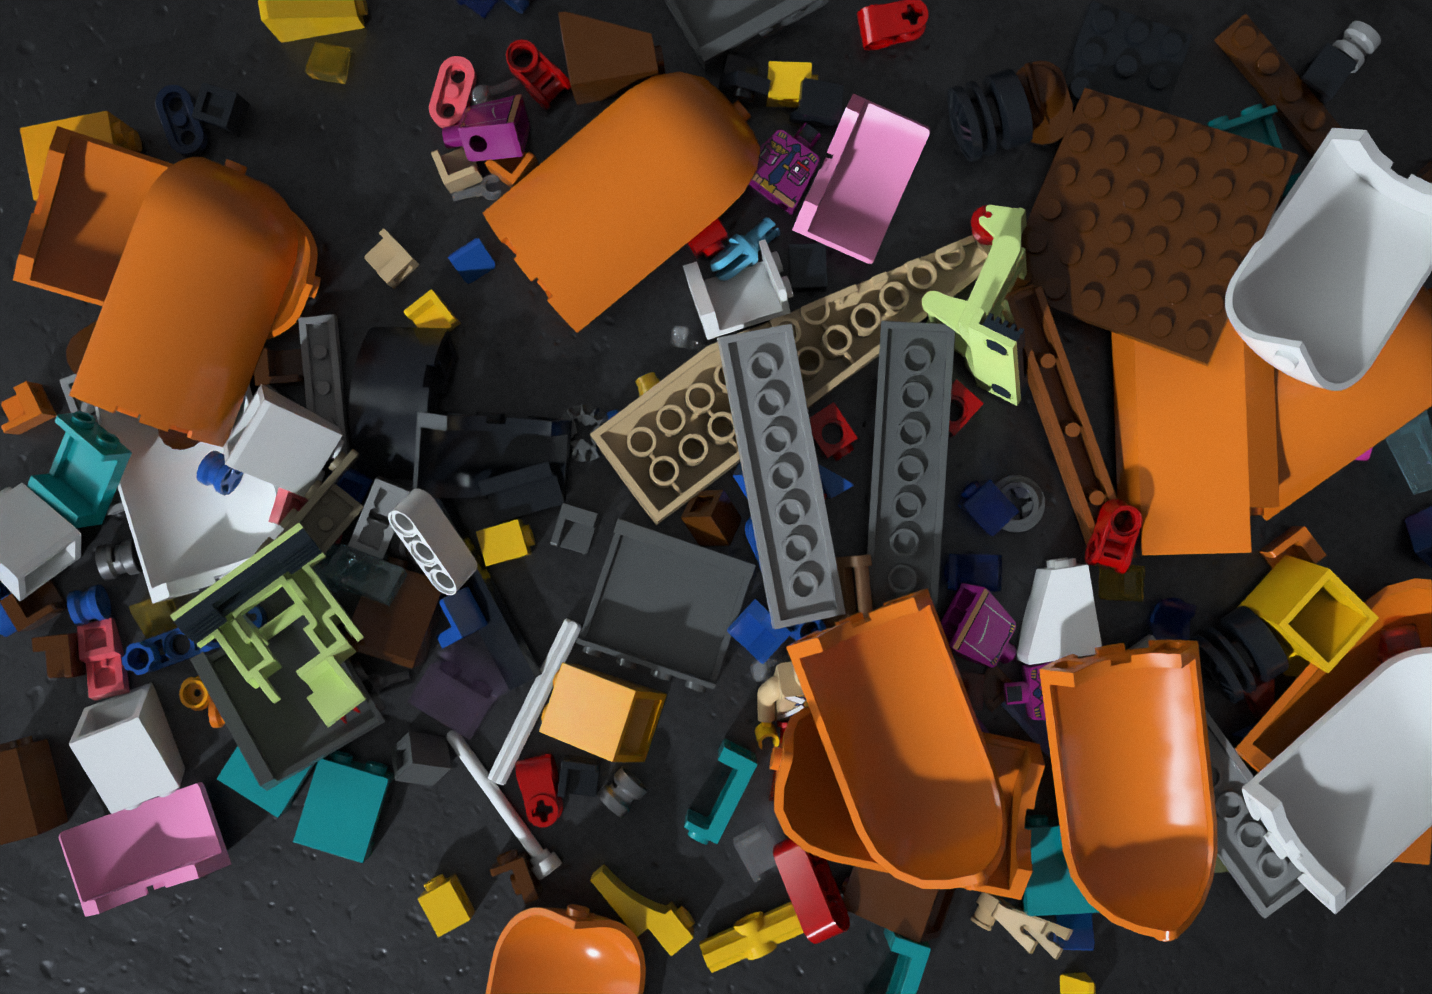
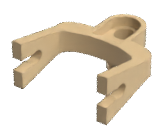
M984 892L980 893L976 901L979 905L970 918L972 922L987 931L992 930V926L997 920L1030 954H1033L1039 942L1056 960L1060 957L1063 948L1057 945L1056 942H1052L1049 939V934L1053 932L1056 936L1068 941L1073 932L1070 928L1037 916H1028L1021 908L1013 906L998 895ZM1023 928L1026 931H1028L1037 941L1032 939L1031 936L1026 935L1023 932Z

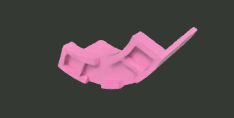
M853 94L827 151L833 157L832 159L825 158L804 200L792 230L865 263L872 264L930 135V128Z
M202 782L178 789L166 797L158 796L144 801L133 810L123 809L62 831L58 836L85 917L103 913L149 894L147 889L149 886L153 885L154 890L164 886L168 888L201 878L231 865L205 785Z

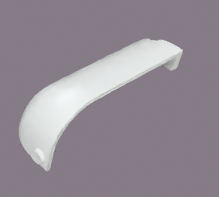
M1331 129L1273 215L1263 238L1254 243L1234 273L1225 295V310L1231 324L1244 342L1257 355L1281 372L1301 382L1331 391L1347 389L1365 375L1432 271V183L1413 174L1406 179L1391 169L1394 162L1378 149L1367 130Z
M250 385L246 391L232 431L253 398ZM94 406L98 424L107 432L117 436L120 443L132 452L118 485V490L152 603L194 593L201 588L216 583L215 579H221L252 557L268 537L275 540L284 530L280 525L268 522L279 487L243 473L236 489L229 495L224 496L216 492L213 485L206 486L198 482L196 478L197 470L203 458L215 450L224 454L223 447L199 442L194 447L185 450L172 449L163 443L157 428L139 423L140 414L138 418L118 411L112 413Z
M1432 647L1412 649L1386 660L1242 787L1243 797L1252 818L1257 821L1261 818L1268 830L1263 836L1280 859H1284L1287 856L1302 873L1297 879L1335 915L1432 826Z

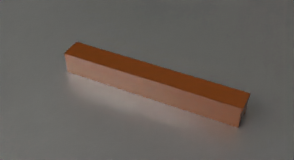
M1031 284L1008 293L1001 306L1004 307L1003 315L1005 320L1009 321V328L1012 324L1017 325V332L1020 327L1024 329L1025 346L1022 349L1024 373L1027 374L1031 393L1087 546L1093 534L1101 507L1107 501L1117 499L1042 286H1033ZM1122 511L1116 514L1114 518L1115 526H1120L1125 522ZM1135 548L1133 549L1132 559L1137 557ZM1098 563L1094 565L1095 567L1097 566L1102 570L1110 568L1109 566L1101 565Z

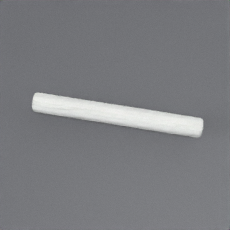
M567 618L564 620L540 668L542 674L536 677L489 772L488 778L491 781L500 785L506 784L553 688L554 676L560 669L562 662H566L582 629L579 623Z

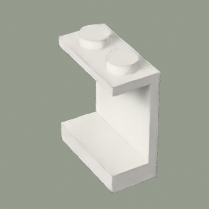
M766 239L759 241L763 261L756 263L752 267H745L740 273L729 280L722 281L717 277L703 280L697 261L683 266L707 340L791 313L788 298L793 297L790 281L787 276H780L779 273L783 272V267L777 251L770 252Z

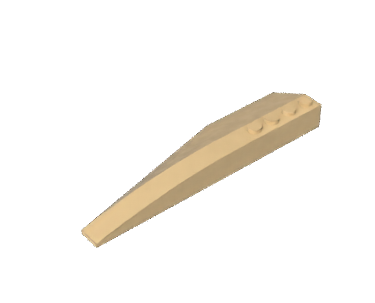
M970 235L937 249L931 254L913 259L893 270L875 275L869 280L844 288L806 304L789 314L771 319L767 323L752 329L749 328L740 333L792 324L806 403L809 410L879 356L881 321L922 323L928 318V313L922 306L923 296L929 291H938L951 297L958 295L978 279L991 247L980 244L973 235ZM718 342L705 347L590 434L656 526L740 462Z

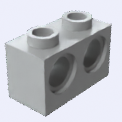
M378 475L348 546L383 560L395 532L389 522L388 515L412 491V488Z

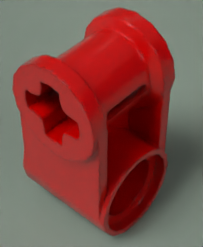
M902 0L887 4H874L860 9L857 12V18L864 50H879L890 45L919 39L926 29V22L928 20L927 6L921 0ZM911 15L912 19L917 21V23L911 25L909 19H905L906 16Z
M516 40L507 48L506 60L511 73L544 110L547 111L551 107L550 102L562 90H569L571 88L570 81L554 63L550 62L530 41ZM526 53L533 57L532 62L527 67H518L514 64L516 57L520 54Z
M1112 499L1103 504L1093 534L1086 547V564L1094 566L1098 563L1109 566L1120 574H1124L1132 561L1133 549L1139 531L1142 527L1143 519L1138 509L1121 499ZM1126 510L1127 519L1120 526H1115L1114 518L1116 514Z
M550 753L516 761V777L522 792L528 820L539 828L552 825L563 812L562 797H557L559 776L553 754ZM543 800L546 806L552 805L553 808L548 817H546L545 812H538L537 809Z

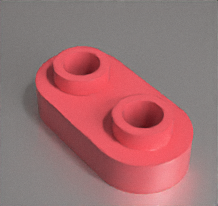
M452 56L447 58L441 64L429 104V113L434 122L441 128L459 125L464 109L470 106L477 75L471 62L464 57ZM457 73L465 74L464 80L460 83L453 81V77ZM447 107H454L455 113L451 117H445L443 115L444 110Z

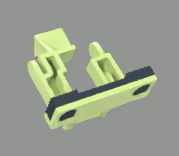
M984 205L978 208L972 215V235L980 244L989 245L991 249L968 301L947 296L938 291H929L922 298V306L929 317L926 323L946 324L955 331L954 350L964 357L965 367L975 378L976 386L1018 406L1028 389L1027 374L1024 373L1022 350L1025 346V332L1021 327L1017 332V325L1012 324L1009 328V321L1005 320L1003 315L1004 307L1001 305L1007 293L1011 292L1017 278L1019 277L1024 280L1027 274L1026 250L1021 247V235L1027 226L1026 210L1021 207L1018 209Z
M297 523L172 613L170 617L179 630L200 648L216 638L246 682L255 689L260 686L267 697L275 704L281 700V697L267 678L281 669L282 666L267 647L270 644L268 640L304 615L310 624L303 628V630L320 651V654L299 668L296 673L313 691L307 699L326 726H332L339 719L346 724V714L351 710L361 713L358 705L365 701L367 697L341 666V663L355 654L356 650L337 625L343 622L344 628L358 642L364 636L312 568L326 558V556L302 525ZM283 587L294 601V604L259 629L245 614Z

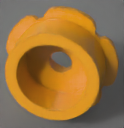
M199 675L196 678L188 677L185 679L179 691V698L184 706L194 711H201L208 707L210 695ZM195 690H200V696L195 695Z

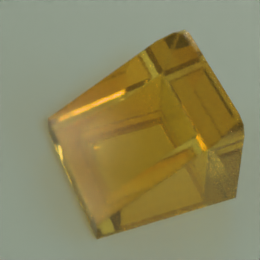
M315 42L306 64L305 73L312 79L346 84L352 49Z
M1130 565L1124 574L1115 572L1112 567L1106 570L1100 568L1099 598L1104 600L1143 602L1145 566Z
M150 598L129 606L132 616L146 639L178 628L170 617L172 613L177 611L173 599L152 603Z

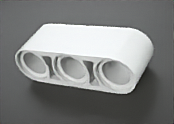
M413 489L389 513L388 519L392 528L433 586L441 593L446 595L455 594L476 571L477 562L429 493L421 489Z

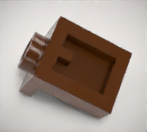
M512 849L496 857L497 862L489 869L492 877L512 870L514 874L510 875V880L516 895L521 894L525 904L539 899L543 888L541 882L531 871L533 866L529 861L531 857L528 852L518 853L517 849Z

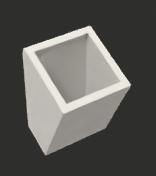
M261 384L223 446L225 465L304 497L318 479L322 481L325 475V471L322 468L329 458L335 459L344 443V440L341 439L343 435L339 426Z
M20 483L13 489L6 487L0 491V581L19 601H22L81 558V533L25 484Z
M1068 557L1046 560L1047 567L1036 569L1016 643L1017 652L1015 659L1028 665L1055 661L1071 654L1078 655V657L1094 655L1095 648L1102 646L1088 564L1076 563V558L1068 559Z
M152 682L132 689L130 693L117 695L84 708L69 746L111 814L123 809L133 810L144 801L157 796H169L180 788L185 767Z

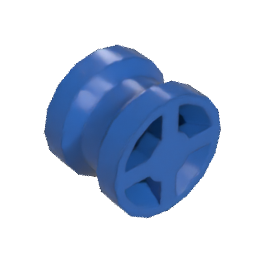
M215 450L203 458L198 467L196 478L198 482L206 486L213 485L216 492L225 496L236 489L242 479L243 472L225 465L224 454Z
M101 584L91 586L85 592L75 590L68 593V611L72 621L77 626L86 625L91 619L102 621L109 619L111 616L110 599Z

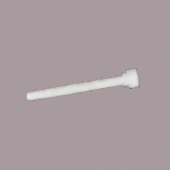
M450 730L446 736L447 741L530 855L531 859L529 861L533 866L531 871L540 881L562 864L561 860L554 851L550 853L547 847L545 849L541 847L498 785L488 778V771L459 731Z

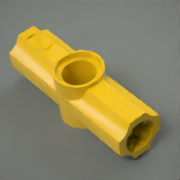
M789 902L764 914L762 911L749 914L736 921L732 928L700 941L699 946L707 967L713 973L745 958L748 960L761 958L777 948V944L795 938L804 932L792 902Z

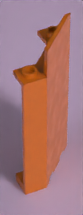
M1229 319L1208 367L1111 332L1117 499L1125 501L1141 513L1143 519L1141 527L1142 555L1252 553L1250 516L1264 515V508L1279 507L1274 367L1257 355L1244 342Z

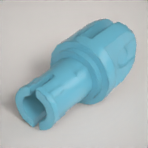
M764 217L745 236L733 235L729 239V245L720 251L710 262L711 270L713 272L718 271L716 277L722 281L729 280L740 273L745 267L755 265L758 262V252L760 251L759 241L766 239L768 244L780 235L779 228L772 229L776 224L770 218Z

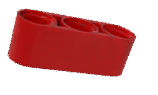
M790 838L775 844L773 856L802 930L808 940L813 944H818L847 931L850 927V918L827 860L805 852Z

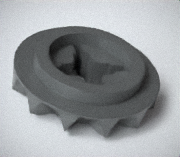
M581 404L568 408L559 419L572 420L571 439L575 438L574 435L578 433L576 420L585 427L593 426L597 423L598 425L593 428V431H595L608 421V416L596 406ZM584 439L574 440L573 442L570 440L569 457L582 462L592 461L601 457L603 453L593 439H591L594 444L593 446Z
M1011 475L1004 477L993 485L987 497L988 514L997 526L1008 532L1027 531L1033 528L1044 514L1045 497L1043 491L1035 481L1026 476ZM1010 489L1012 493H1015L1016 498L1030 499V501L1020 506L1021 512L1019 514L1021 519L1014 509H1002V506L1011 501Z

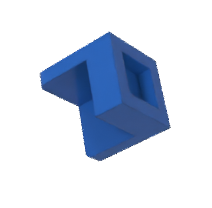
M468 586L439 601L451 625V628L436 636L442 649L488 625Z
M756 599L751 602L727 629V632L761 664H764L792 634L786 627L780 629L772 628L770 612Z

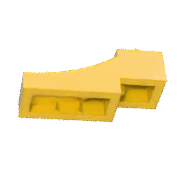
M605 864L593 872L590 881L624 923L634 932L636 937L646 929H649L670 956H673L694 938V928L692 926L695 924V921L683 906L678 909L672 901L668 905H663L643 897L617 878Z

